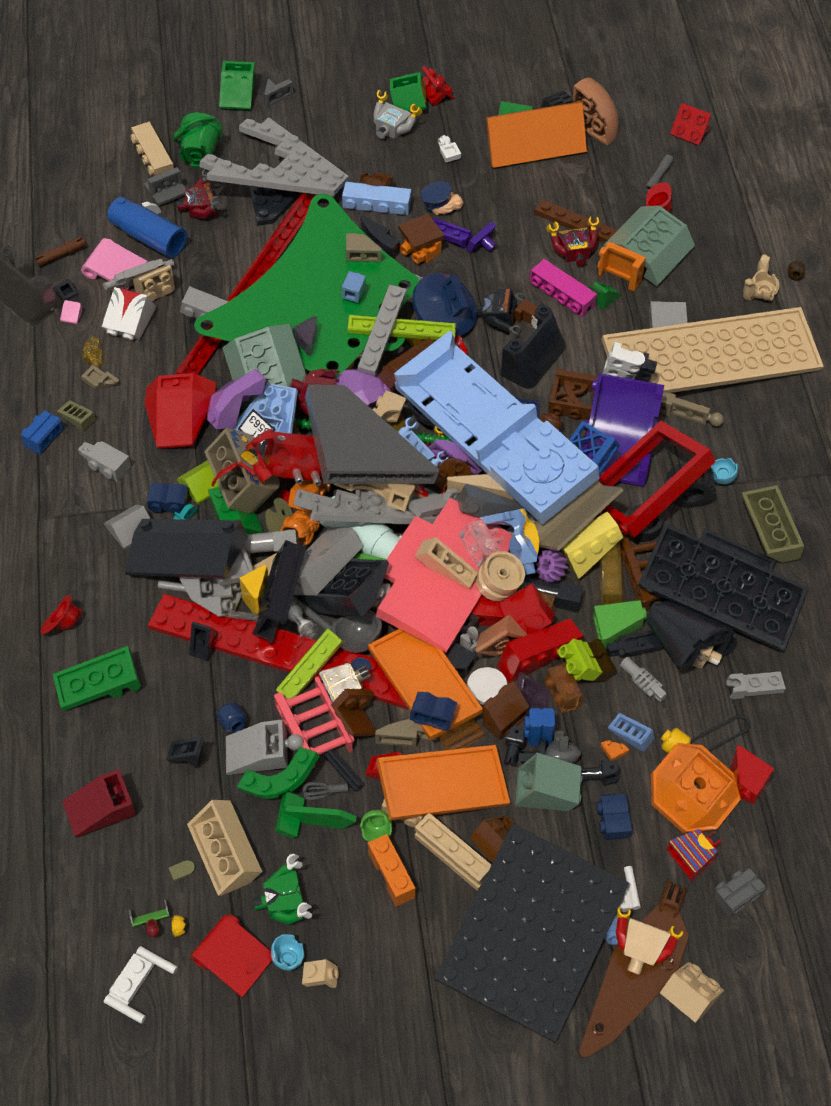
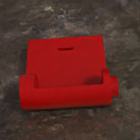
M231 914L229 916L223 915L193 951L190 958L202 969L210 970L242 998L272 961L271 951L239 925L240 921Z

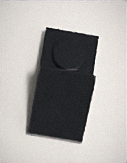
M192 622L189 655L207 661L211 655L212 640L218 631L212 627Z
M196 737L173 741L166 760L170 763L187 761L195 768H198L203 753L204 738Z

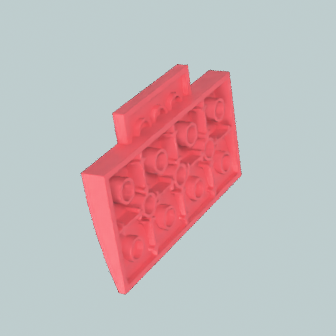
M449 498L433 524L415 516L386 559L389 565L384 578L394 584L379 605L376 617L447 653L482 594L476 586L475 579L470 588L467 589L431 570L419 561L415 554L422 541L436 537L477 571L492 553L497 551L509 552V543L513 535L497 524L483 525L479 517L460 511L458 501Z

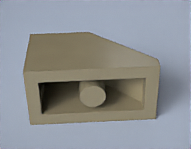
M346 234V261L381 262V247L364 234Z

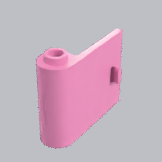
M104 238L84 263L81 271L87 278L95 279L99 275L111 281L114 279L115 274L147 263V261L114 243L111 239Z

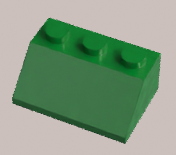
M219 487L208 490L210 504L217 520H241L247 534L264 533L256 513H245L228 509Z

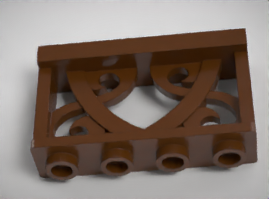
M557 369L548 411L555 415L590 420L593 404L584 405L576 396L583 394L585 391L592 392L594 395L595 391L592 390L593 380H597L598 376ZM558 386L564 387L565 391L557 392ZM560 396H566L561 401L556 400Z

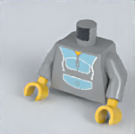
M378 90L377 97L379 101L376 102L374 109L376 135L381 139L385 136L395 139L404 133L410 132L416 121L415 117L422 114V109L420 107L417 109V105L412 104L410 107L412 113L387 102L383 104V101L387 100L388 95L385 91L384 96L380 97L381 90Z

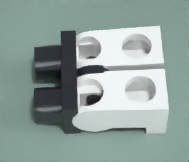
M614 342L606 359L603 374L650 382L651 376L656 370L657 362L648 359L649 353L632 352L621 348V343Z

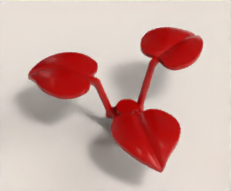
M273 428L262 432L245 446L247 450L254 447L259 461L252 465L253 470L241 461L234 462L217 473L212 481V486L214 487L219 477L237 467H243L252 476L256 474L261 482L271 477L274 473L264 461L258 447L260 442L273 438Z

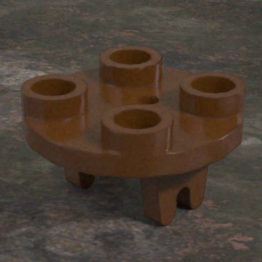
M453 457L446 459L437 466L439 473L436 478V484L446 492L447 477L472 475L471 468L467 462Z

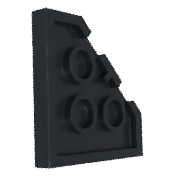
M249 186L257 226L274 224L278 220V216L281 213H285L291 206V203L299 198L301 192Z

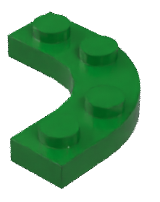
M300 746L284 771L277 775L265 776L247 769L237 788L258 798H278V795L287 791L292 792L304 782L317 762L319 755L317 752Z

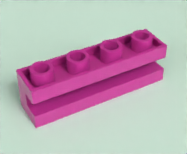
M543 259L531 269L530 282L534 286H537L547 295L552 296L581 317L587 314L588 308L592 309L596 306L597 293L547 260Z

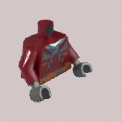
M203 169L202 175L204 177H201L195 185L184 191V200L176 201L178 211L188 209L191 218L206 219L217 216V210L221 209L222 204L218 196H213L210 183L207 182L209 170Z

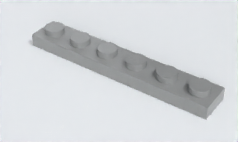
M389 284L358 365L359 372L376 375L405 298V288Z

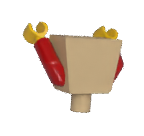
M621 907L618 908L616 915L618 919L616 937L618 946L623 950V954L631 957L627 970L640 975L644 963L654 966L655 963H661L672 955L678 940L683 935L682 930L676 935L673 932L675 926H672L666 932L629 918L630 909H628L626 915H623L620 912Z

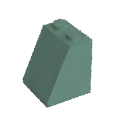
M536 753L518 768L515 806L559 811L572 810L581 801V766Z

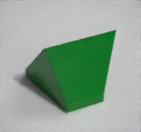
M595 281L593 285L588 287L597 293L596 305L603 310L621 296V293L607 284Z

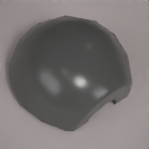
M369 610L362 617L343 615L337 621H334L331 628L332 632L344 641L340 647L350 653H362L369 650L368 644L378 640L382 634L381 619L376 617L377 613Z

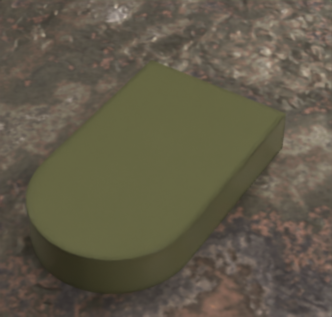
M186 860L169 867V871L174 882L192 875L195 871V866L192 861Z

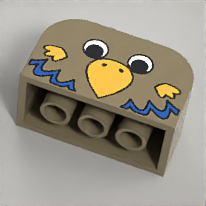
M226 427L204 451L214 476L226 466L240 461L253 470L252 465L259 461L254 447L247 450L245 446L255 437ZM260 442L258 448L264 459L266 450ZM243 467L234 468L217 479L228 509L245 513H255L280 485L278 477L271 476L261 482L256 474L252 476Z

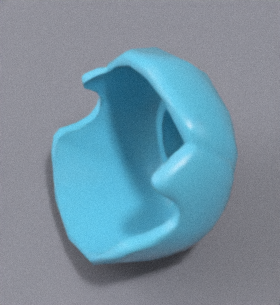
M731 458L715 460L716 462L711 466L714 482L721 485L732 483L738 474V464H735Z
M282 934L275 938L271 947L273 963L282 970L290 971L296 969L304 959L303 944L297 942L294 935Z

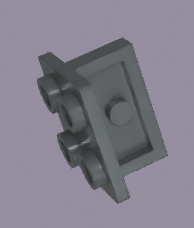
M178 167L151 177L144 183L145 188L159 206L185 195L184 191L186 188L182 184L181 172Z

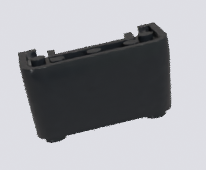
M542 303L535 310V317L538 320L537 329L525 343L519 340L509 341L504 346L502 352L501 376L526 389L534 388L565 350V341L553 311Z

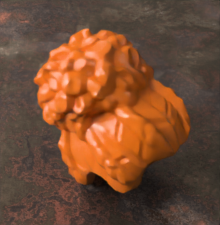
M297 510L293 513L292 517L288 516L284 519L280 531L296 529L299 545L302 546L304 544L308 546L313 539L314 532L318 530L319 521L310 520L312 511Z

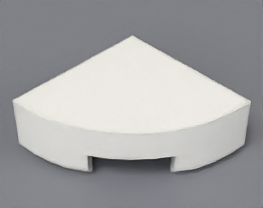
M150 202L142 203V206L154 213H161L160 208L156 204Z

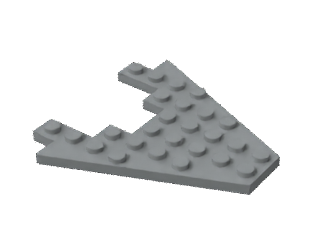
M425 488L428 496L437 495V493ZM297 489L293 504L301 509L312 510L310 520L355 522L357 524H364L365 522L410 524L416 516L408 507L404 512L388 506L381 495L366 489H356L355 494L337 489L334 499ZM413 495L411 501L420 498ZM439 514L421 519L433 524Z

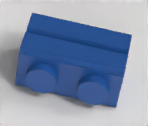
M45 410L40 415L35 416L33 423L22 431L23 445L41 454L63 430L60 418L51 415V413Z
M531 708L529 716H525L523 731L524 738H527L529 746H539L540 738H546V746L553 741L555 728L553 708H543V710Z

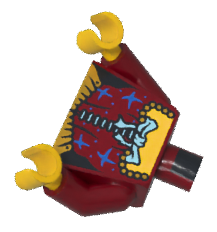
M591 217L589 218L588 225L591 227V230L586 227L559 231L557 234L558 223L554 222L555 229H552L549 223L547 231L552 235L550 238L553 250L561 257H564L566 262L576 261L578 266H583L586 260L590 258V253L594 252L598 243V230H596V226L599 223V218L596 217L595 224L591 222Z

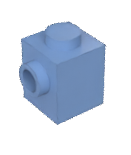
M349 271L342 286V298L358 303L365 288L366 276Z

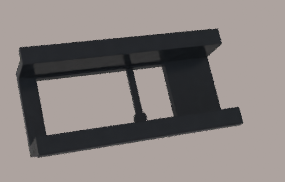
M285 540L272 561L257 622L255 623L256 626L252 632L253 635L268 640L267 643L271 644L274 640L278 622L285 624L287 621L307 545L303 544L300 546Z

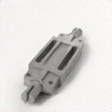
M158 259L124 270L121 273L115 274L114 279L103 283L104 289L107 290L113 287H124L125 289L133 286L134 278L165 265L172 267L174 262L172 259L165 262L162 259Z

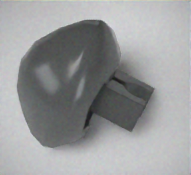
M563 730L555 731L554 741L548 745L545 755L574 764L580 758L581 750L568 742L569 738L568 736H563Z

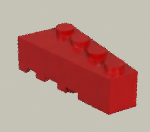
M567 619L507 642L497 667L510 684L512 681L515 682L560 658L557 652L563 644H568L572 639L582 640L583 634L571 619Z

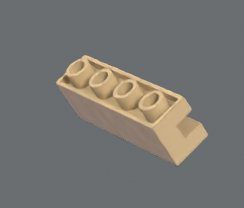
M150 122L131 127V141L133 144H136L138 154L142 155L144 165H148L147 168L150 176H156L174 169L170 157Z
M428 813L415 826V839L474 889L479 891L491 864L433 815Z

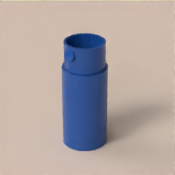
M118 197L113 201L108 210L107 217L110 223L168 258H174L180 254L186 244L187 232L185 229L138 203H133L124 197Z

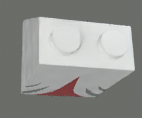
M114 287L102 328L111 336L121 335L124 339L133 341V339L140 340L155 311L156 305L147 295Z

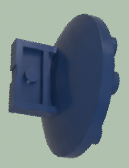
M431 273L424 276L416 284L413 290L412 304L418 321L456 323L455 337L465 335L473 327L477 315L475 311L476 304L470 291L459 281L457 275Z

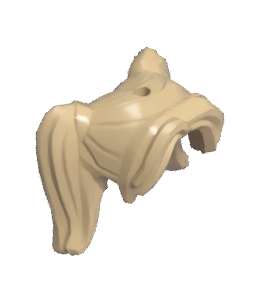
M766 254L761 256L757 273L753 278L745 280L743 298L746 301H751L754 298L772 301L774 295L779 290V280L775 274H772V276L768 274L770 257Z

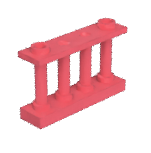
M319 677L315 678L314 689L288 699L284 698L282 692L274 695L275 706L290 736L293 734L300 735L304 741L303 748L317 752L320 755L345 744L348 752L352 751L354 738L346 731L342 721L336 716L335 710L331 706L332 702L328 696L329 693ZM316 696H320L324 703L299 715L292 714L290 710L292 706ZM328 711L332 721L308 731L300 730L299 725L301 722ZM334 728L337 729L341 736L315 748H309L307 744L308 739Z

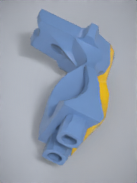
M526 508L479 517L483 525L503 524L513 526L514 534L509 543V550L523 564L525 575L535 573L534 562H537L539 535L534 522L527 517Z

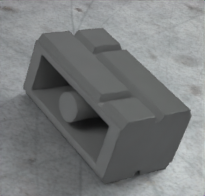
M749 868L744 872L742 870L737 871L731 877V881L728 883L723 881L715 888L714 901L728 917H732L758 899L766 889L765 885Z

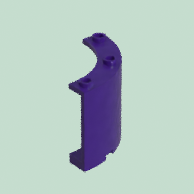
M599 373L597 380H593L592 390L595 391L590 420H586V423L604 434L612 436L621 445L600 476L657 424L658 418L656 417L659 416L665 385ZM584 428V430L587 431L586 437H589L590 430ZM602 437L594 439L595 447L602 446L606 439ZM591 440L584 443L583 450L592 448ZM651 451L628 471L619 482L644 486ZM593 452L585 454L591 460L594 457Z

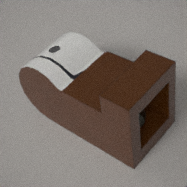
M523 299L514 311V321L520 323L523 320L532 324L537 329L538 319L535 317V310L538 306Z

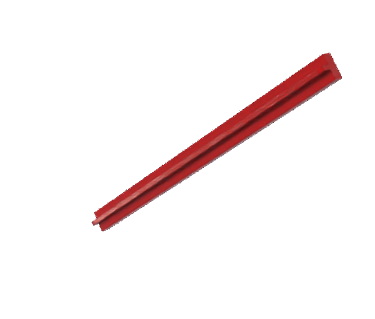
M301 193L226 301H231L248 289L276 263L303 224L313 197L318 194ZM209 324L206 330H210L213 325ZM201 335L175 374L195 373L198 375L222 339Z

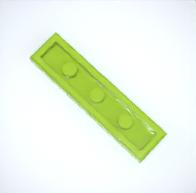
M327 629L278 686L276 691L282 692L283 696L288 699L300 695L344 641Z

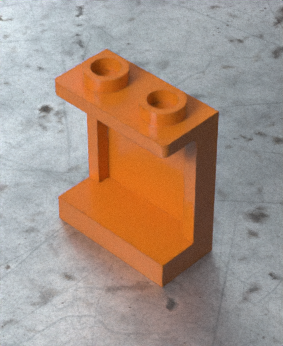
M608 242L599 252L598 275L602 276L607 271L629 281L628 289L635 292L642 282L646 257Z

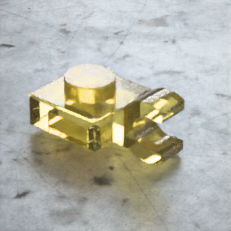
M92 335L91 341L86 340L83 346L82 360L98 367L102 361V350L98 348L99 338Z

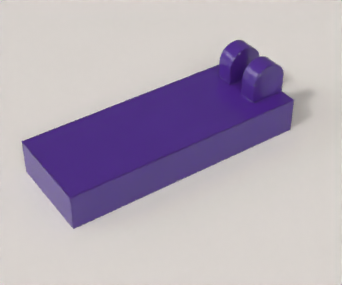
M432 218L444 234V240L456 243L461 248H465L472 236L471 230Z

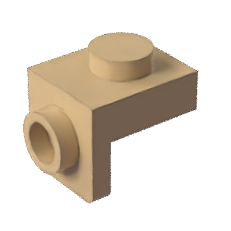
M327 959L305 962L302 984L306 987L326 984L331 988H335L339 976L338 967Z

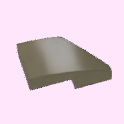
M94 365L81 376V380L95 389L119 383V379L108 371L104 373Z

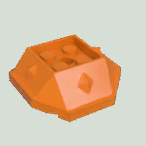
M677 743L651 773V805L683 834L696 829L702 832L715 831L741 800L734 773L703 745ZM694 782L699 784L700 789L696 788Z

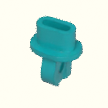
M188 504L182 509L180 514L175 512L173 519H191L198 509L192 504Z

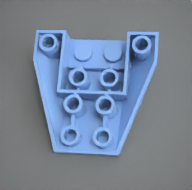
M267 383L264 386L263 393L255 397L237 420L235 428L231 429L238 430L244 419L254 409L275 428L274 432L292 434L298 390L296 388ZM268 440L263 445L265 450L267 447Z

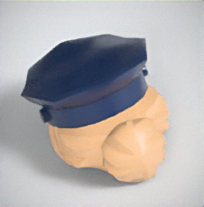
M436 181L426 185L420 192V197L425 202V208L431 210L436 215H445L453 210H459L463 206L462 198L458 194H453L448 182Z

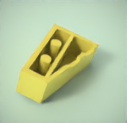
M606 512L580 530L561 550L568 560V565L578 579H580L623 536L618 524Z

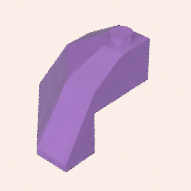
M253 369L227 383L211 396L207 420L216 429L235 428L242 401H249L250 395H261L266 378L257 369Z
M358 369L344 370L336 378L339 381H335L334 384L345 385L370 408L377 407L376 403L379 396L383 397L386 390L394 393L393 388L389 389L378 377L377 373L374 376L359 372Z

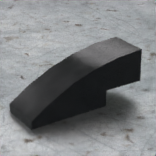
M363 215L361 216V230L394 259L400 253V240L390 236V229Z

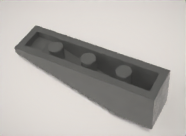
M465 483L457 498L459 510L476 517L524 508L517 501ZM526 510L527 517H530L531 514Z

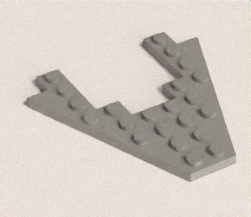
M267 118L262 124L252 119H246L239 125V131L278 145L275 148V155L285 159L276 168L259 163L253 170L210 154H207L200 161V167L209 170L207 180L310 194H328L333 197L345 185V182H348L347 174L271 118Z

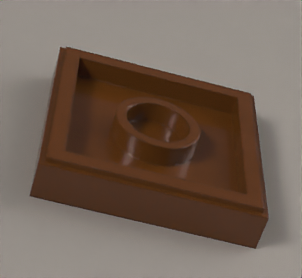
M429 213L398 225L399 231L414 251L444 240V234Z

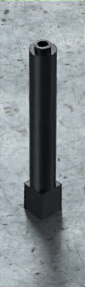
M525 577L523 583L515 591L516 593L533 583L546 602L556 604L555 608L578 613L584 587L565 582L557 585Z

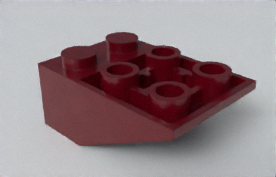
M120 769L97 777L62 801L75 838L136 815Z

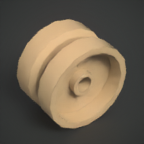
M497 551L492 553L477 570L478 573L475 580L476 586L483 596L492 601L501 602L513 595L520 587L525 578V570L521 561L514 554L506 551Z

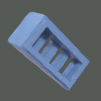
M621 713L608 726V730L642 752L646 751L655 738L653 729ZM624 722L625 724L619 729L618 727Z

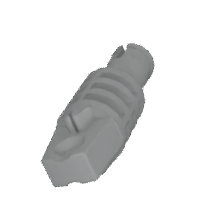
M626 657L621 662L620 667L632 676V681L649 697L653 696L660 703L666 698L667 694L661 688L662 684L645 668L638 667L630 657Z

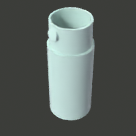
M319 521L327 529L353 528L363 544L359 551L363 554L384 559L388 558L402 537L401 535L398 537L392 529L383 523L365 522L364 524H357L355 522Z

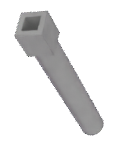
M297 530L247 534L248 539L244 549L247 554L279 551L285 540L299 545Z

